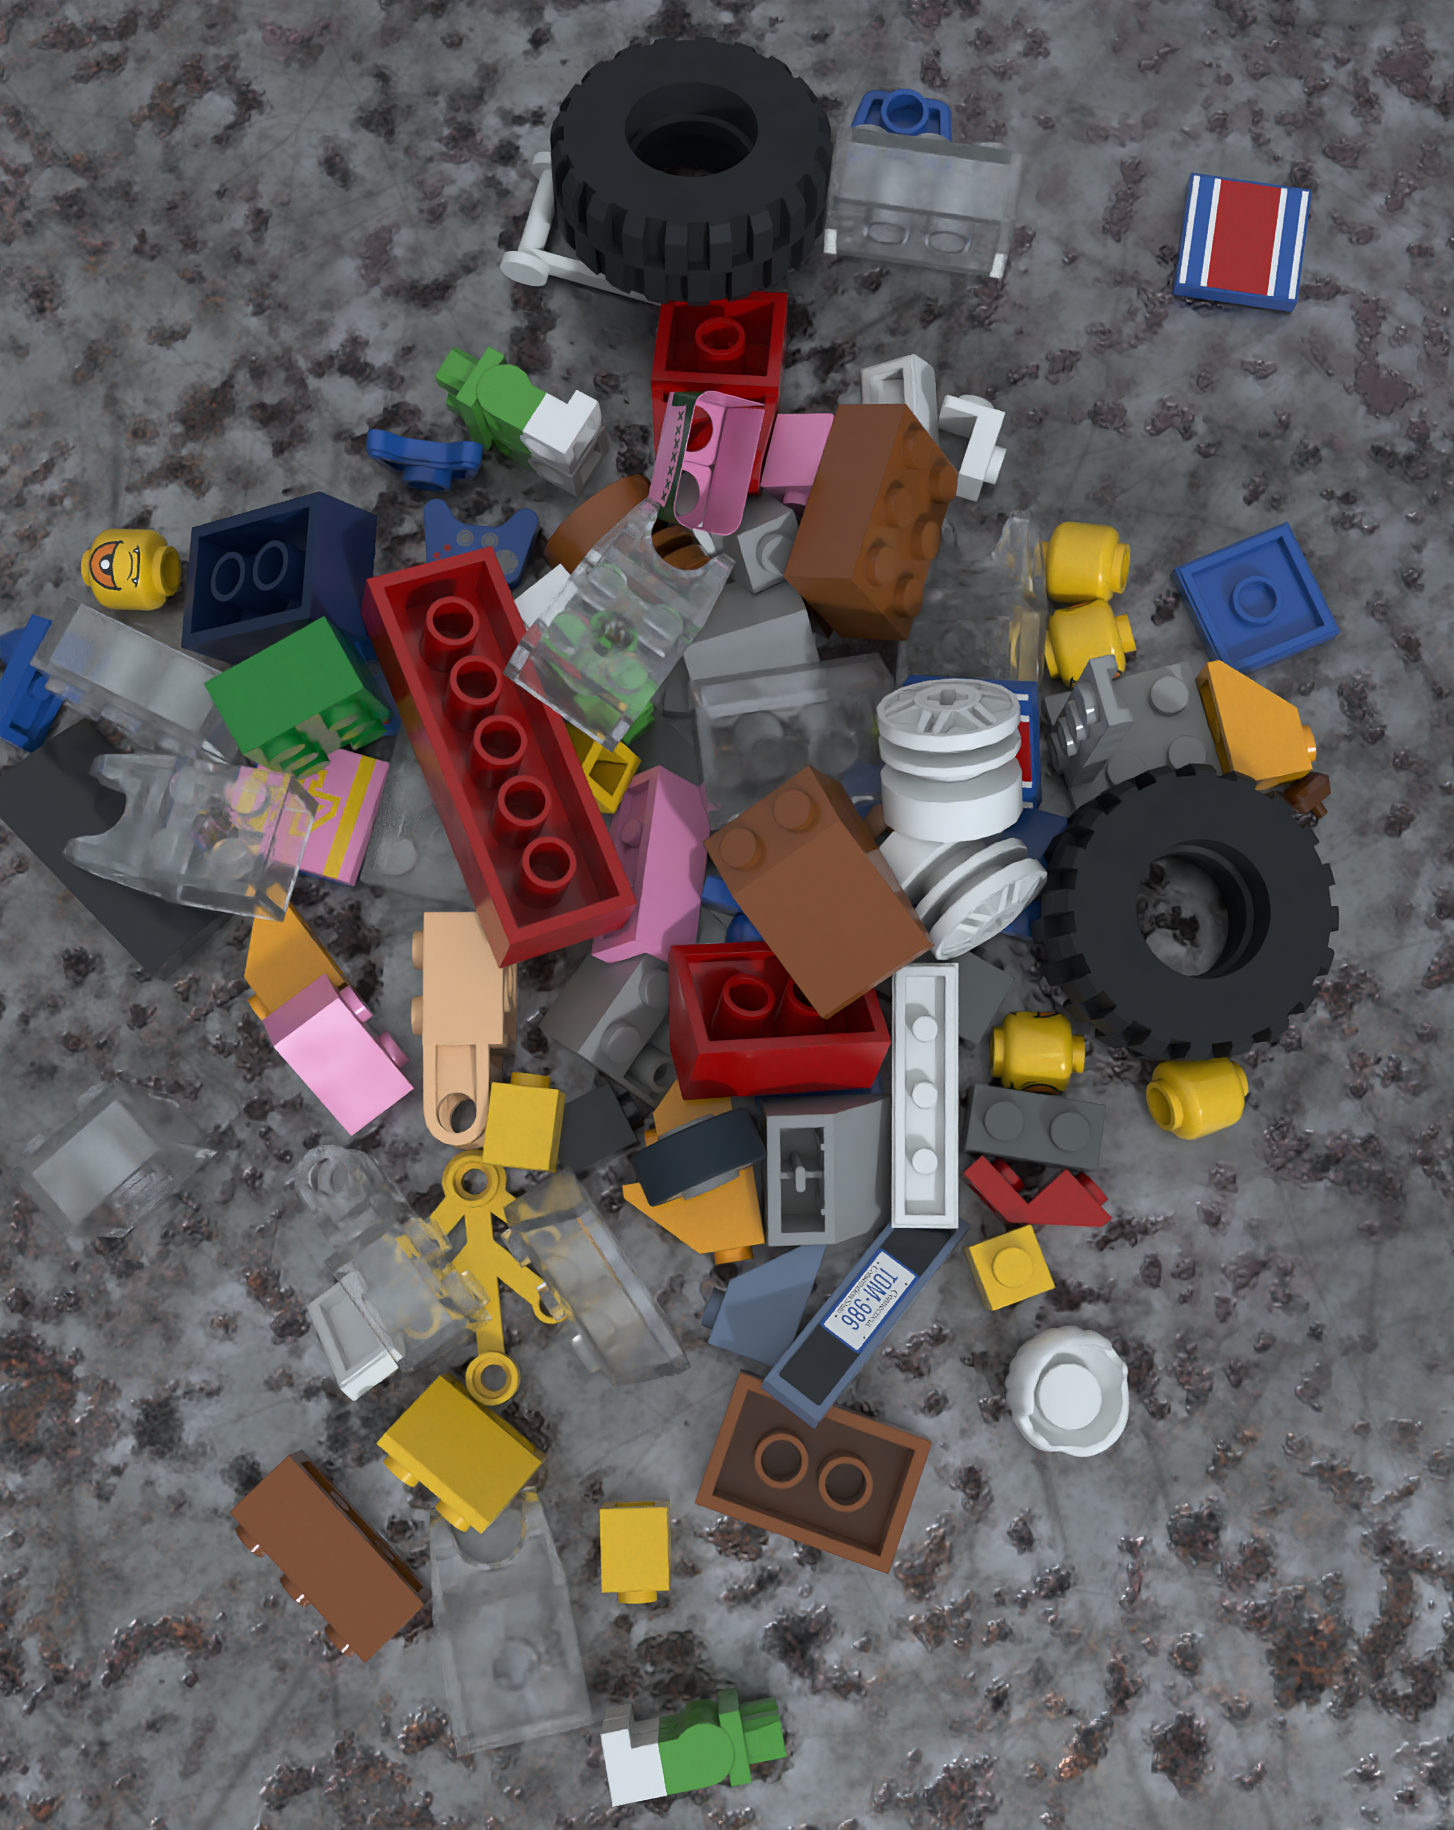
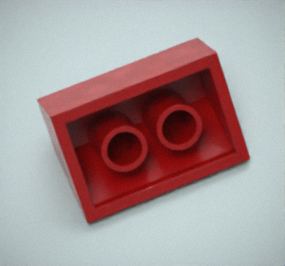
M765 941L670 946L668 953L669 1047L683 1100L872 1087L891 1044V1038L874 988L830 1018L824 1019L821 1018Z

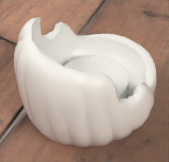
M1061 1326L1059 1328L1047 1329L1026 1341L1018 1349L1016 1357L1012 1359L1009 1366V1374L1005 1380V1387L1007 1389L1006 1404L1011 1410L1012 1420L1021 1434L1037 1449L1048 1452L1062 1451L1076 1457H1089L1101 1453L1114 1444L1126 1426L1129 1413L1128 1368L1126 1363L1122 1361L1112 1348L1110 1340L1093 1330H1083L1077 1326Z

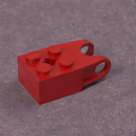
M752 291L746 298L728 302L727 298L710 301L709 306H688V302L668 301V305L661 304L651 375L655 461L670 392L716 391L765 404L735 407L765 410L747 496H761L764 489L760 486L777 414H780L787 348L788 293ZM696 405L686 448L688 452H696L703 449L710 441L713 431L709 414L703 408Z

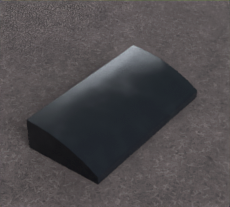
M85 718L51 738L0 778V818L150 975L162 981H165L256 894Z

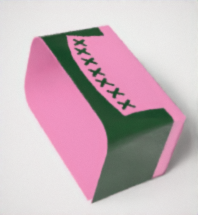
M716 391L670 392L645 515L718 535H730L735 532L742 521L765 412L763 409L735 407L765 404ZM696 405L703 408L709 414L713 431L710 441L703 449L696 452H688L686 448ZM711 464L715 465L713 476L711 469L708 467ZM685 470L691 473L698 483L699 499L694 509L688 514L676 516L674 509L681 472Z

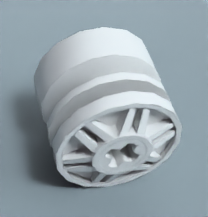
M950 678L923 681L901 687L882 699L876 709L877 724L880 732V737L878 738L881 759L886 762L880 772L882 812L885 823L898 834L917 840L950 843L977 840L1002 832L1017 822L1023 811L1022 770L1018 759L1015 758L1021 747V736L1017 728L1021 721L1020 704L1016 694L1001 685L982 680Z
M893 831L879 847L912 905L918 904L915 911L935 944L930 951L937 960H948L962 955L994 937L1013 922L1040 893L1047 882V872L1038 860L1025 859L1027 857V847L1022 840L1009 838L998 842L1003 833L1002 831L977 840L945 843L921 841Z

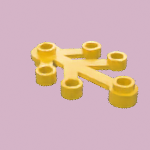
M474 1149L460 1152L448 1162L442 1176L445 1198L415 1235H410L401 1241L397 1249V1260L399 1265L409 1273L421 1274L430 1271L438 1261L439 1251L437 1246L465 1216L466 1245L423 1299L411 1303L406 1308L403 1315V1325L406 1332L416 1339H428L436 1336L444 1326L445 1312L471 1281L478 1357L469 1364L465 1375V1383L469 1394L474 1400L483 1405L494 1406L504 1403L513 1397L519 1388L521 1380L518 1364L511 1356L505 1354L498 1278L532 1305L536 1317L547 1324H556L564 1321L572 1312L573 1298L565 1287L558 1284L549 1285L494 1240L491 1212L525 1236L527 1248L533 1255L539 1258H553L559 1255L566 1245V1233L558 1222L541 1219L506 1190L507 1174L505 1168L481 1163L483 1150ZM478 1169L486 1175L487 1185L481 1193L473 1195L466 1190L464 1180L470 1171ZM544 1226L553 1228L558 1236L556 1246L547 1252L538 1249L534 1241L536 1232ZM417 1241L424 1243L429 1250V1257L426 1263L419 1267L413 1266L407 1259L409 1246ZM549 1291H556L561 1294L565 1302L562 1313L556 1317L546 1315L541 1307V1300ZM422 1306L430 1308L435 1315V1324L427 1332L419 1331L413 1323L415 1311ZM490 1365H499L506 1372V1383L499 1390L490 1389L484 1382V1371Z

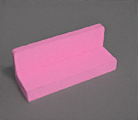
M660 765L633 776L615 814H612L609 834L638 904L623 928L594 937L591 955L609 964L643 953L650 954L668 963V953L671 945L696 944L708 852L703 841L710 836L714 798L710 793Z

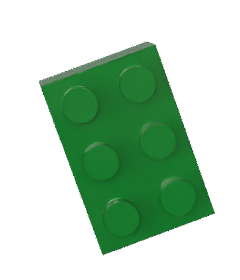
M325 616L203 683L242 754L283 778L293 774L296 780H302L318 773L330 764L331 761L327 756L328 754L349 743L353 749H357L375 741L387 731L383 723L395 717L360 651Z

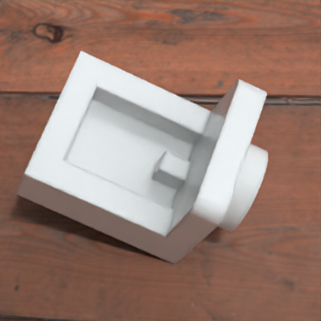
M946 395L941 407L937 427L970 439L957 479L956 496L977 502L983 482L996 484L1007 449L996 446L1005 412L994 409L990 402L973 395H962L959 398Z

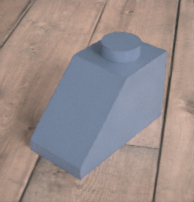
M827 1244L799 1246L730 1279L726 1292L714 1287L701 1321L702 1326L712 1329L708 1343L774 1367L794 1341Z

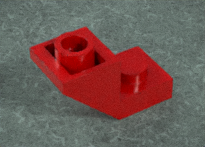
M982 1155L976 1158L958 1175L1001 1223L1099 1228L1112 1219L1101 1207L1108 1198L1098 1185L1082 1171L1075 1177L1067 1169L1058 1171L1026 1201L1018 1194L1025 1187L1024 1183L1000 1158L990 1163Z

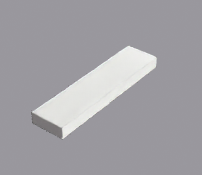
M909 963L892 975V1228H958V963Z

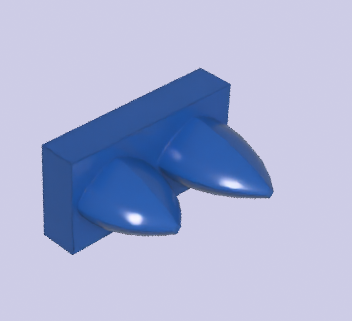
M34 614L31 615L26 627L16 628L0 635V658L6 665L0 680V740L30 754L42 746L89 644L53 621Z

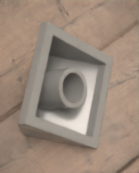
M787 580L755 594L738 582H734L668 603L704 725L827 688L805 604L801 595Z

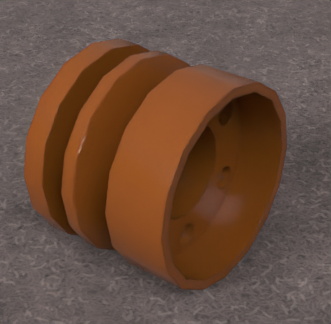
M639 474L617 480L582 503L556 529L548 540L543 552L544 560L551 570L561 563L576 581L579 594L589 591L583 603L586 614L590 619L600 620V631L610 636L616 644L639 636L671 615L668 603L691 596L706 579L712 568V557L703 546L693 544V534L688 527L675 525L667 528L669 522L645 515L651 482L646 476Z

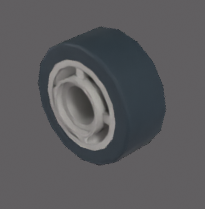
M737 1108L717 1116L709 1114L676 1127L659 1136L657 1142L635 1153L630 1158V1161L649 1205L654 1207L680 1197L688 1200L738 1178L740 1176L739 1171L764 1159L767 1156V1152L748 1109Z

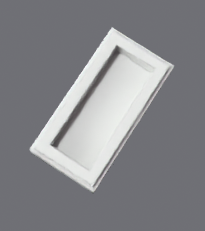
M360 1267L308 1304L307 1308L339 1387L353 1401L357 1400L382 1380L392 1377L408 1361L403 1333L395 1323L390 1321L372 1279Z

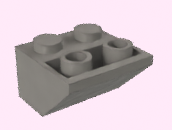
M591 949L537 1027L579 1058L656 1109L677 1079L669 1047L668 963L650 954L643 953L609 964L592 956Z
M890 1094L760 1098L761 1141L767 1152V1156L761 1160L762 1225L768 1246L837 1244L889 1224L892 1220V1097Z

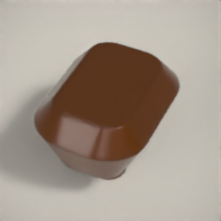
M1310 772L1284 792L1283 798L1291 804L1292 810L1296 813L1305 814L1312 810L1317 819L1328 813L1321 801L1331 794L1329 776L1319 772Z

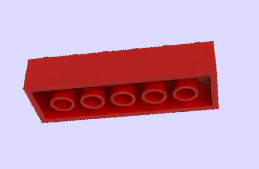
M493 547L481 548L366 579L360 613L498 968L522 962L623 928L638 903Z

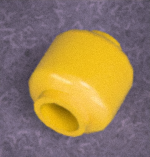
M1070 521L1062 522L1053 531L1050 542L1040 541L1038 544L1034 565L1035 578L1045 579L1048 596L1058 603L1077 605L1095 599H1103L1109 602L1114 593L1122 594L1125 590L1130 565V545L1128 543H1121L1119 533L1112 526Z
M1227 1057L1201 1061L1165 1060L1160 1062L1153 1071L1151 1082L1147 1085L1146 1101L1154 1121L1164 1131L1172 1132L1181 1139L1195 1140L1228 1128L1241 1118L1245 1106L1244 1097L1248 1093V1081L1241 1066L1233 1060L1230 1061Z

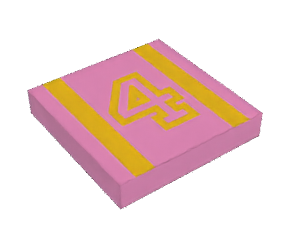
M340 748L327 755L331 761L327 767L302 780H296L293 774L283 778L258 764L230 848L243 854L354 886L394 767L389 762Z

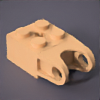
M424 912V930H415L412 939L414 969L423 970V995L413 996L411 1007L413 1034L422 1035L424 1118L427 1128L441 1142L462 1150L482 1149L484 1146L492 1082L503 1083L504 1057L517 1056L518 963L498 968L477 912ZM465 1101H473L476 1106L474 1123L466 1131L456 1133L452 1125V1114L455 1108Z

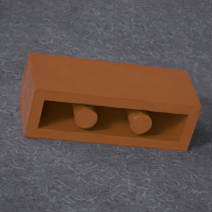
M303 1449L289 1454L229 1512L239 1523L235 1531L242 1543L256 1556L262 1558L267 1554L284 1573L280 1577V1582L286 1592L301 1606L308 1607L312 1604L329 1623L324 1628L328 1638L344 1655L350 1658L357 1654L366 1663L434 1596L431 1590Z

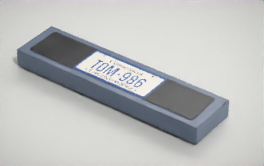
M958 1217V1228H892L891 1220L763 1379L761 1388L815 1429L967 1234L970 1225Z

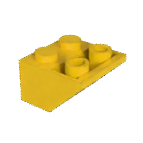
M450 1372L439 1375L376 1443L388 1453L383 1463L397 1478L411 1487H415L420 1481L440 1498L435 1504V1508L449 1523L463 1532H467L472 1526L480 1534L501 1515L548 1457L490 1406L483 1405L474 1400L469 1394L467 1387Z

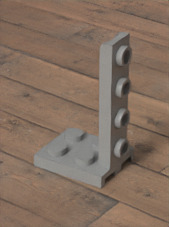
M1105 655L1089 659L1073 690L1043 698L1041 702L1044 715H1047L1052 732L1047 736L1050 757L1056 771H1060L1061 774L1064 773L1073 805L1072 813L1083 804L1096 798L1101 792L1124 780L1157 767L1168 765L1171 769L1175 770L1189 763L1209 764L1217 771L1216 775H1223L1189 660L1112 680L1118 671L1115 655Z

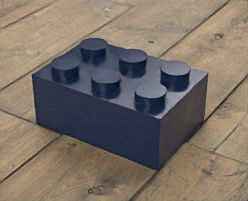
M318 491L192 527L181 648L237 665L323 616L351 643L368 639L369 635L360 613L366 579L373 577L376 554L377 515Z

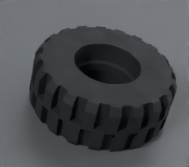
M695 36V40L676 41L675 37L656 39L652 45L640 48L633 45L618 51L615 58L609 62L604 63L600 61L587 71L581 80V85L575 84L560 105V113L553 121L550 134L555 212L558 214L559 229L565 241L576 250V256L596 275L604 274L606 280L613 287L629 294L631 291L643 294L648 301L667 305L668 301L688 302V306H709V302L726 298L728 302L748 297L752 290L761 286L767 289L782 280L788 274L790 266L796 268L814 248V241L823 233L828 218L833 155L830 122L826 112L818 103V98L800 76L794 78L788 66L772 55L766 58L758 54L754 47L735 42L734 45L716 42V38ZM699 164L712 166L724 171L708 176L683 177L667 174L659 170L676 165Z
M1189 763L1175 770L1171 769L1168 765L1147 770L1101 792L1096 798L1080 806L1067 819L1068 827L1066 830L1052 838L1043 855L1046 862L1049 863L1046 871L1047 882L1034 899L1035 902L1041 903V918L1031 921L1034 944H1044L1049 963L1040 967L1049 987L1060 985L1067 995L1068 999L1062 1005L1067 1013L1077 1023L1089 1021L1096 1027L1095 1038L1114 1049L1127 1047L1133 1051L1135 1057L1156 1062L1165 1060L1201 1061L1230 1057L1248 1052L1253 1044L1271 1041L1286 1031L1289 1027V1019L1287 1017L1293 1014L1304 1013L1316 998L1317 988L1312 985L1316 977L1328 975L1335 954L1334 950L1328 947L1330 932L1339 930V907L1331 906L1329 886L1336 884L1330 864L1321 863L1314 848L1319 843V840L1308 823L1305 822L1299 825L1289 814L1292 810L1291 804L1274 790L1266 794L1255 790L1257 785L1255 779L1238 771L1232 770L1218 776L1216 775L1217 771L1212 765ZM1162 856H1180L1200 866L1216 882L1226 902L1229 928L1224 949L1213 967L1200 975L1187 976L1165 965L1148 947L1139 928L1136 912L1138 888L1148 866Z

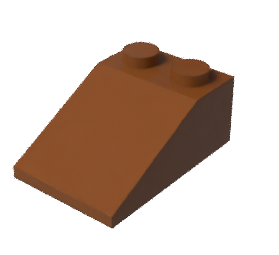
M809 765L703 841L732 897L821 1018H830L935 946L842 784Z

